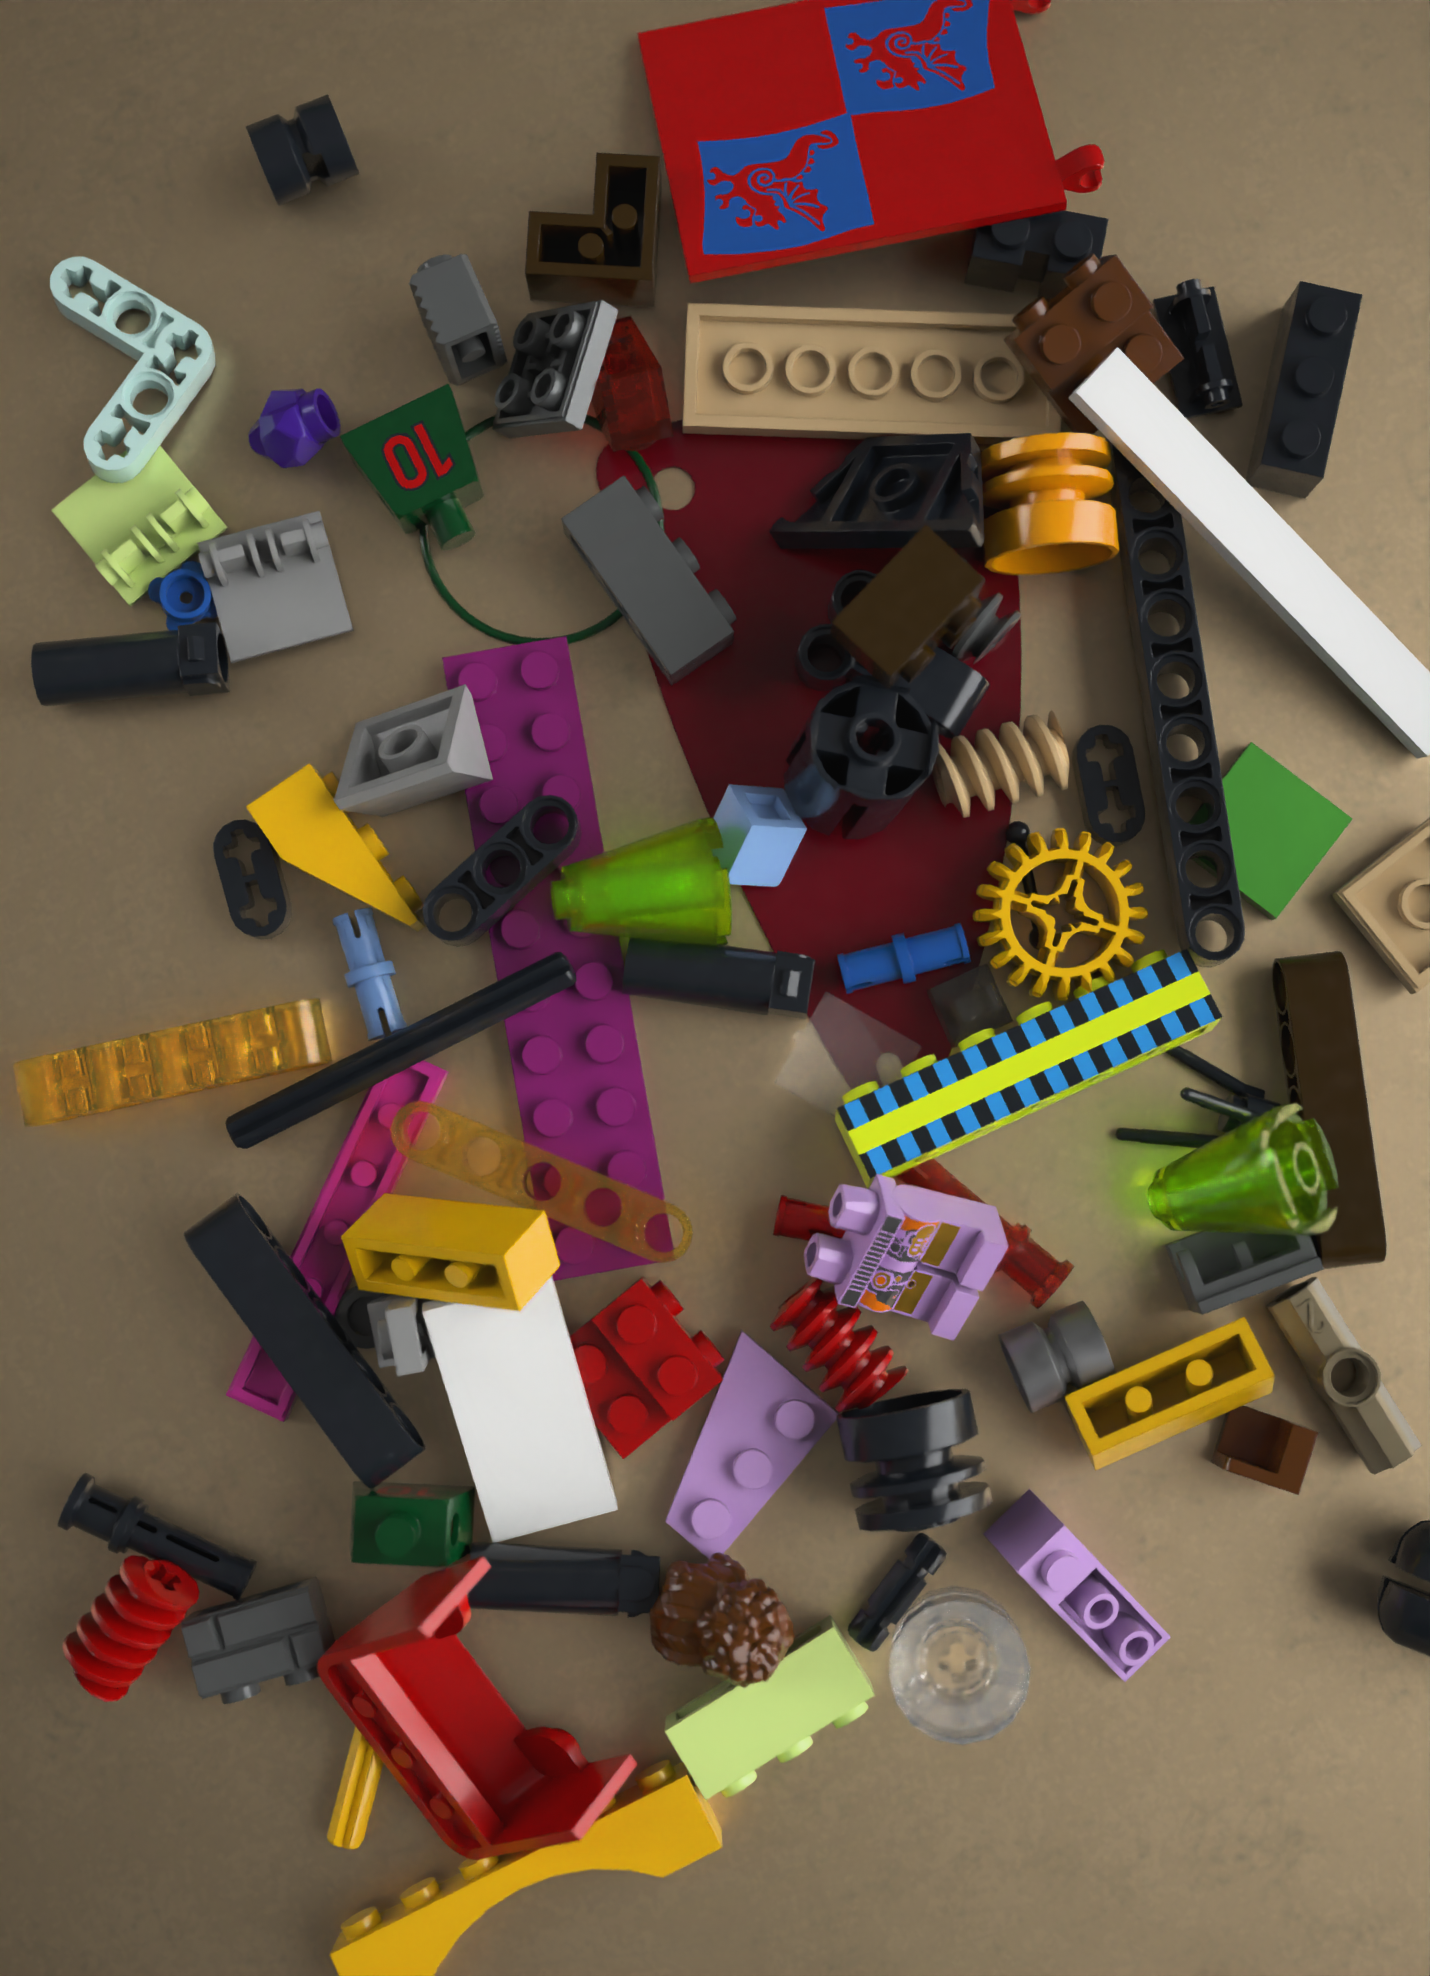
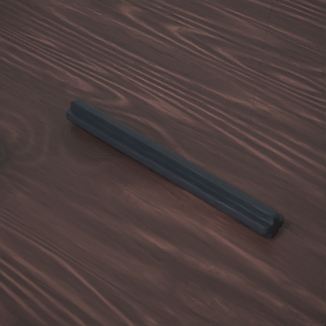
M555 952L229 1116L225 1124L230 1138L237 1148L248 1149L574 985L577 979L572 964L565 954Z

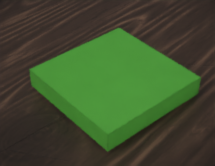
M1251 742L1222 777L1240 897L1270 920H1274L1280 915L1352 821V818ZM1204 803L1188 821L1189 824L1199 825L1207 821L1208 811ZM1204 858L1192 859L1217 878L1216 869L1210 861Z

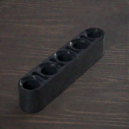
M236 1193L184 1232L185 1240L198 1261L349 1467L368 1488L374 1489L426 1450L420 1434L260 1215L241 1194Z

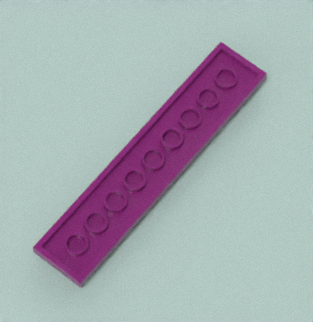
M563 636L443 657L447 690L466 684L472 694L493 777L491 781L464 789L475 851L522 808L539 796L553 795L566 800L573 807L581 825L582 835L580 843L573 854L489 929L497 981L555 952H562L567 956L577 979L574 985L504 1020L536 1209L545 1210L560 1262L559 1268L552 1274L553 1281L675 1260L630 995L622 994L625 966L567 637ZM545 814L535 824V838L545 844L559 842L567 834L568 820L561 814ZM501 856L494 859L487 869L488 883L498 888L512 885L520 874L519 861L510 856Z

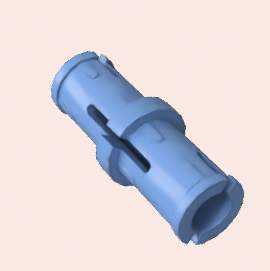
M362 908L354 910L361 933L360 937L355 935L348 912L336 916L332 921L333 925L336 926L350 972L344 975L348 988L355 987L368 1032L367 1038L368 1041H373L386 1037L379 1015L380 1011L385 1012L392 1034L408 1026L404 1022L398 998L391 981V976L396 974L395 968L391 960L385 961L373 919L372 908Z

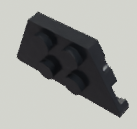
M971 433L866 437L845 457L843 463L836 470L827 474L810 490L816 503L795 522H789L781 517L773 524L769 531L780 549L903 548L927 525L951 548H981L984 542L981 450Z

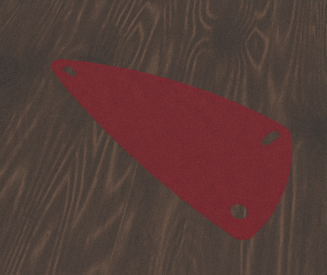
M683 420L664 423L622 435L642 456L653 478L661 470L670 467L680 468L691 476L695 487L693 498L683 508L676 510L663 508L664 532L671 542L680 537L686 543L701 568L694 573L707 593L717 589L725 598L737 619L730 624L734 630L733 644L672 686L647 652L674 730L711 821L729 784L784 788L785 790L784 774L789 767L786 759L791 745L819 700L823 699L830 692L816 691L808 688L799 679L795 670V657L801 639L810 628L819 624H831L828 618V604L837 581L844 574L853 570H867L878 575L902 550V548L780 549L769 533L773 524L781 517L789 522H795L816 503L810 490L827 474L836 470L843 463L845 457L863 440L683 433ZM615 440L610 441L603 448L597 460L596 476L600 491L622 476L626 477L635 491L642 486L649 491L643 474L635 461ZM983 505L984 519L999 511H1003ZM983 544L981 548H952L960 557H964L976 572L985 578L978 596L981 601L998 592L1003 596L995 614L998 618L1004 617L1016 610L1020 612L1018 575H1006L988 570L984 566ZM860 592L845 594L841 598L843 608L845 609ZM1021 617L1011 630L976 664L973 665L975 657L963 662L980 673L990 685L960 734L970 742L974 749L975 736L978 730L989 729L999 742V732L1002 723L1013 722L1020 729ZM818 644L808 651V659L817 670L831 672L842 665L839 652L830 645ZM946 644L937 647L951 655L955 645L952 648H949ZM846 678L841 685L851 682V680ZM938 734L939 743L950 756L952 740ZM931 772L899 814L882 831L863 839H843V818L829 836L813 830L803 821L807 830L781 883L775 887L741 885L773 952L797 953L810 956L815 960L807 1015L851 1090L871 1081H877L879 1087H883L876 1070V1061L882 1054L892 1053L896 1055L902 1067L931 1054H935L938 1062L950 1056L984 951V947L978 945L977 938L982 934L988 933L990 922L980 923L974 921L973 913L980 909H993L994 901L979 897L976 891L978 886L982 884L999 888V881L989 874L987 867L994 861L1003 864L1005 855L1004 850L1007 844L1006 829L1010 824L1012 803L1002 789L995 790L994 810L988 811L978 796L971 797L970 816L963 818L953 802L946 804V808L943 806ZM961 923L971 962L965 964L963 962L916 974V981L903 984L901 978L854 990L853 993L847 994L837 954L843 953L844 955L892 942V935L904 933L905 938Z

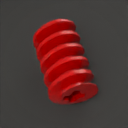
M813 1277L778 1307L779 1311L770 1324V1328L773 1331L789 1326L795 1328V1332L786 1348L790 1352L806 1346L811 1348L812 1351L802 1368L806 1372L823 1366L827 1368L828 1372L818 1388L822 1392L840 1386L843 1388L844 1393L835 1407L839 1413L855 1407L861 1410L885 1395L904 1378L909 1370L904 1365L885 1371L894 1355L893 1350L887 1345L869 1351L878 1334L877 1330L870 1325L853 1331L852 1329L861 1315L860 1309L858 1307H846L836 1310L838 1303L834 1286L820 1290L819 1288L824 1281Z
M137 1555L126 1557L121 1563L120 1574L110 1577L107 1581L106 1593L95 1597L90 1608L91 1612L82 1615L78 1620L77 1631L68 1634L64 1639L62 1649L65 1658L73 1667L74 1676L80 1686L92 1696L104 1702L118 1701L126 1696L130 1685L142 1675L144 1666L155 1658L158 1648L167 1642L173 1628L183 1621L187 1610L196 1604L200 1594L197 1581L177 1564L164 1559L151 1560Z

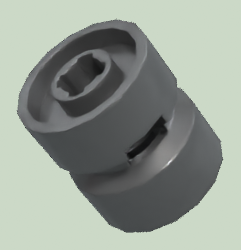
M1084 1301L1055 1311L1049 1318L1048 1328L1042 1329L1034 1322H1028L998 1335L1013 1379L1031 1413L1065 1400L1064 1396H1066L1067 1385L1072 1384L1079 1390L1115 1374L1114 1365L1104 1338Z

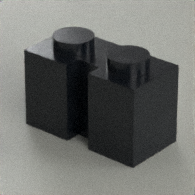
M1063 210L977 227L974 230L965 283L1013 292L1018 278L1040 282L1037 297L1044 296L1045 299L1051 300L1067 287L1062 277L1073 266L1092 253L1095 254L1098 260L1102 257L1109 219Z

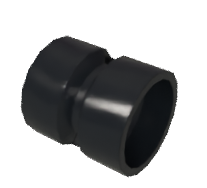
M328 94L295 107L294 118L289 121L276 114L246 126L278 206L310 194L312 182L316 180L321 181L326 186H330L359 174Z

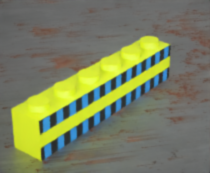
M1165 949L1152 952L1134 962L1130 966L1133 973L1112 983L1106 981L1103 976L1092 980V992L1089 993L1081 985L1073 991L1076 999L1055 1009H1053L1050 1001L1038 1004L1015 1018L1018 1026L998 1035L995 1034L993 1028L981 1030L958 1044L961 1051L939 1062L935 1054L924 1056L900 1070L902 1079L882 1088L879 1087L877 1081H871L844 1094L842 1099L845 1105L836 1108L835 1122L867 1189L870 1187L876 1174L890 1178L895 1177L1212 1031L1222 1019V1015L1188 949L1169 957Z

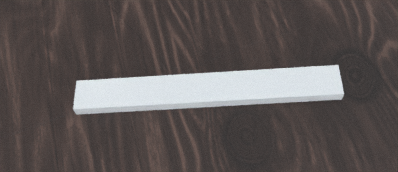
M1118 347L1110 352L1068 398L1417 759L1429 756L1430 672Z

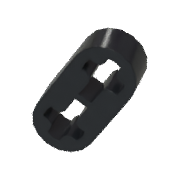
M1097 725L1088 729L1076 742L1072 751V765L1087 832L1091 833V837L1100 844L1110 842L1114 846H1119L1129 842L1141 831L1145 821V806L1133 747L1129 737L1121 729L1112 725ZM1096 739H1102L1106 749L1116 748L1118 757L1109 763V781H1104L1099 762H1088L1086 754L1095 747ZM1113 790L1115 805L1118 810L1128 809L1130 813V819L1121 825V833H1114L1111 823L1101 824L1098 815L1108 808L1106 791Z
M245 819L234 820L220 829L213 843L214 858L230 916L235 926L244 934L260 940L272 939L282 934L288 927L292 917L291 901L278 854L258 824ZM245 834L252 842H260V849L251 853V860L255 871L251 875H247L245 865L241 860L236 857H229V850L238 847L237 836ZM257 884L265 900L277 903V910L268 913L269 924L264 927L261 926L259 921L253 918H246L245 910H249L255 905L251 886Z

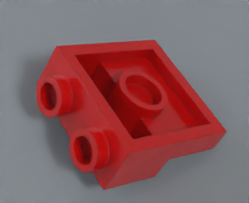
M643 1276L570 1335L595 1425L623 1460L723 1380V1374L717 1368L725 1360L720 1351L702 1330L693 1336L690 1335L676 1317L684 1310L683 1306L661 1279L651 1286Z

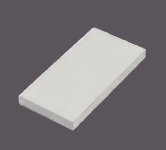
M551 1276L520 1312L437 1300L423 1303V1317L492 1542L497 1543L618 1510L616 1495L553 1277Z

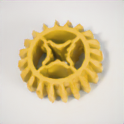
M1056 828L1052 831L1050 849H1047L1044 838L1039 832L1031 833L1027 836L1030 856H1027L1021 847L1012 843L1004 850L1006 857L1013 865L1012 869L996 861L990 863L987 867L989 874L1001 882L999 888L988 884H982L977 888L976 894L979 897L994 901L993 909H980L973 913L974 921L980 923L993 921L994 932L982 934L977 938L978 945L984 947L999 942L1003 951L992 956L988 964L992 969H998L1011 960L1016 966L1009 973L1006 982L1012 987L1022 983L1027 974L1032 975L1029 987V994L1032 997H1042L1046 991L1048 981H1053V994L1057 1001L1068 1000L1070 980L1074 981L1076 989L1082 985L1090 993L1092 992V973L1097 978L1103 976L1106 981L1112 983L1117 979L1114 971L1108 964L1110 960L1124 968L1130 967L1134 962L1131 954L1120 947L1122 942L1132 945H1139L1144 942V934L1128 928L1129 920L1136 921L1148 917L1147 908H1129L1128 897L1137 896L1144 892L1143 884L1137 882L1123 887L1119 878L1127 874L1133 865L1129 860H1124L1110 868L1106 864L1114 851V845L1110 842L1103 843L1093 855L1089 854L1088 851L1092 841L1091 833L1080 832L1074 840L1073 847L1068 848L1066 830L1064 828ZM1047 863L1065 864L1062 877L1057 878L1052 892L1047 896L1035 893L1025 894L1016 891L1022 878L1036 866ZM1084 871L1102 889L1108 904L1109 919L1103 918L1104 915L1096 913L1086 905L1083 898L1085 880L1082 879ZM1065 895L1064 900L1067 901L1065 911L1074 915V919L1083 922L1062 925V932L1055 934V918L1046 914V910L1039 908L1048 904L1050 906L1059 904V897ZM1010 909L1017 911L1018 915L1032 920L1037 926L1039 932L1037 949H1039L1036 959L1030 956L1018 942L1011 925ZM1075 933L1104 938L1097 951L1081 964L1070 968L1055 967L1058 954L1064 951L1068 939Z

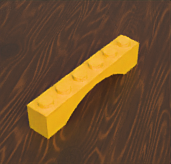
M663 1760L640 1772L635 1777L637 1785L613 1796L581 1841L482 1859L468 1858L458 1867L461 1873L439 1884L435 1877L424 1879L400 1895L401 1903L381 1913L378 1912L376 1906L369 1907L347 1919L340 1926L342 1933L338 1935L329 1955L339 1976H434L438 1966L460 1935L489 1908L519 1889L555 1875L590 1869L631 1870L663 1878L721 1849L722 1829L708 1800H705L684 1763L681 1762L672 1766L670 1760Z

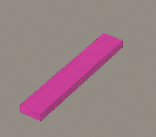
M423 1060L369 1087L290 1256L334 1318L336 1308L342 1296L348 1291L354 1278L341 1236L384 1193L393 1194L449 1073ZM253 1336L226 1396L285 1422L288 1420L298 1396Z

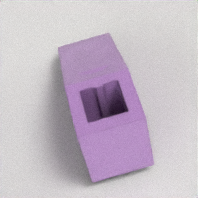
M1030 1489L983 1533L1015 1571L1124 1682L1171 1638Z

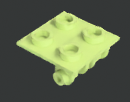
M161 446L158 447L142 471L133 479L124 483H110L94 475L51 510L96 564L95 567L103 577L114 586L130 607L148 593L149 585L153 579L157 577L165 578L169 573L177 570L183 563L200 551L198 542L217 538L228 529ZM124 451L120 456L124 458L128 454L127 451Z

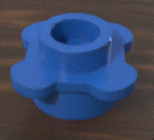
M187 561L182 564L181 569L172 571L165 578L157 577L151 581L148 588L149 597L153 602L160 604L167 616L166 626L168 630H177L179 625L194 624L206 617L211 619L218 617L210 586L205 579L199 562ZM185 592L192 595V601L188 604L182 603L180 600L181 594Z

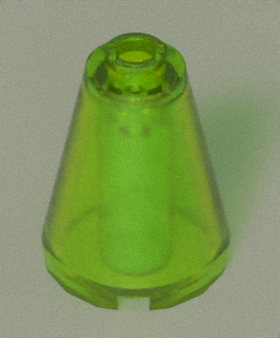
M713 817L699 818L563 866L561 869V880L550 882L555 920L566 919L570 932L705 946L727 945L728 941L725 936H731L732 929L728 868L721 869L718 856H712L711 849L724 848L717 822Z
M1298 1104L1276 1106L1156 1170L1152 1178V1184H1150L1147 1191L1148 1205L1153 1216L1172 1231L1311 1236L1328 1231L1336 1219L1338 1208L1327 1209V1190L1338 1188V1175L1331 1148L1322 1128L1314 1118L1303 1121L1296 1114L1303 1107Z

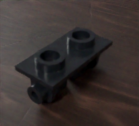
M1190 279L1176 286L1178 294L1153 299L1152 302L1158 323L1184 357L1181 362L1169 371L1180 413L1186 419L1242 407L1241 395L1214 286L1203 288L1201 279Z

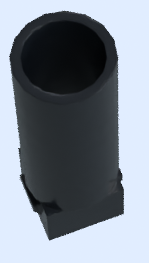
M216 622L179 625L177 630L35 643L31 652L34 688L37 698L43 706L179 693L197 696L230 692L228 650L224 636Z
M632 931L625 960L622 994L761 1015L774 1014L806 1019L815 960L810 956L783 951H777L776 953Z
M473 1542L471 1547L470 1560L484 1556L491 1567L467 1593L470 1609L618 1616L619 1612H628L627 1617H636L643 1613H649L650 1608L659 1598L661 1557L647 1556L638 1550H631V1555H622V1550L485 1542Z

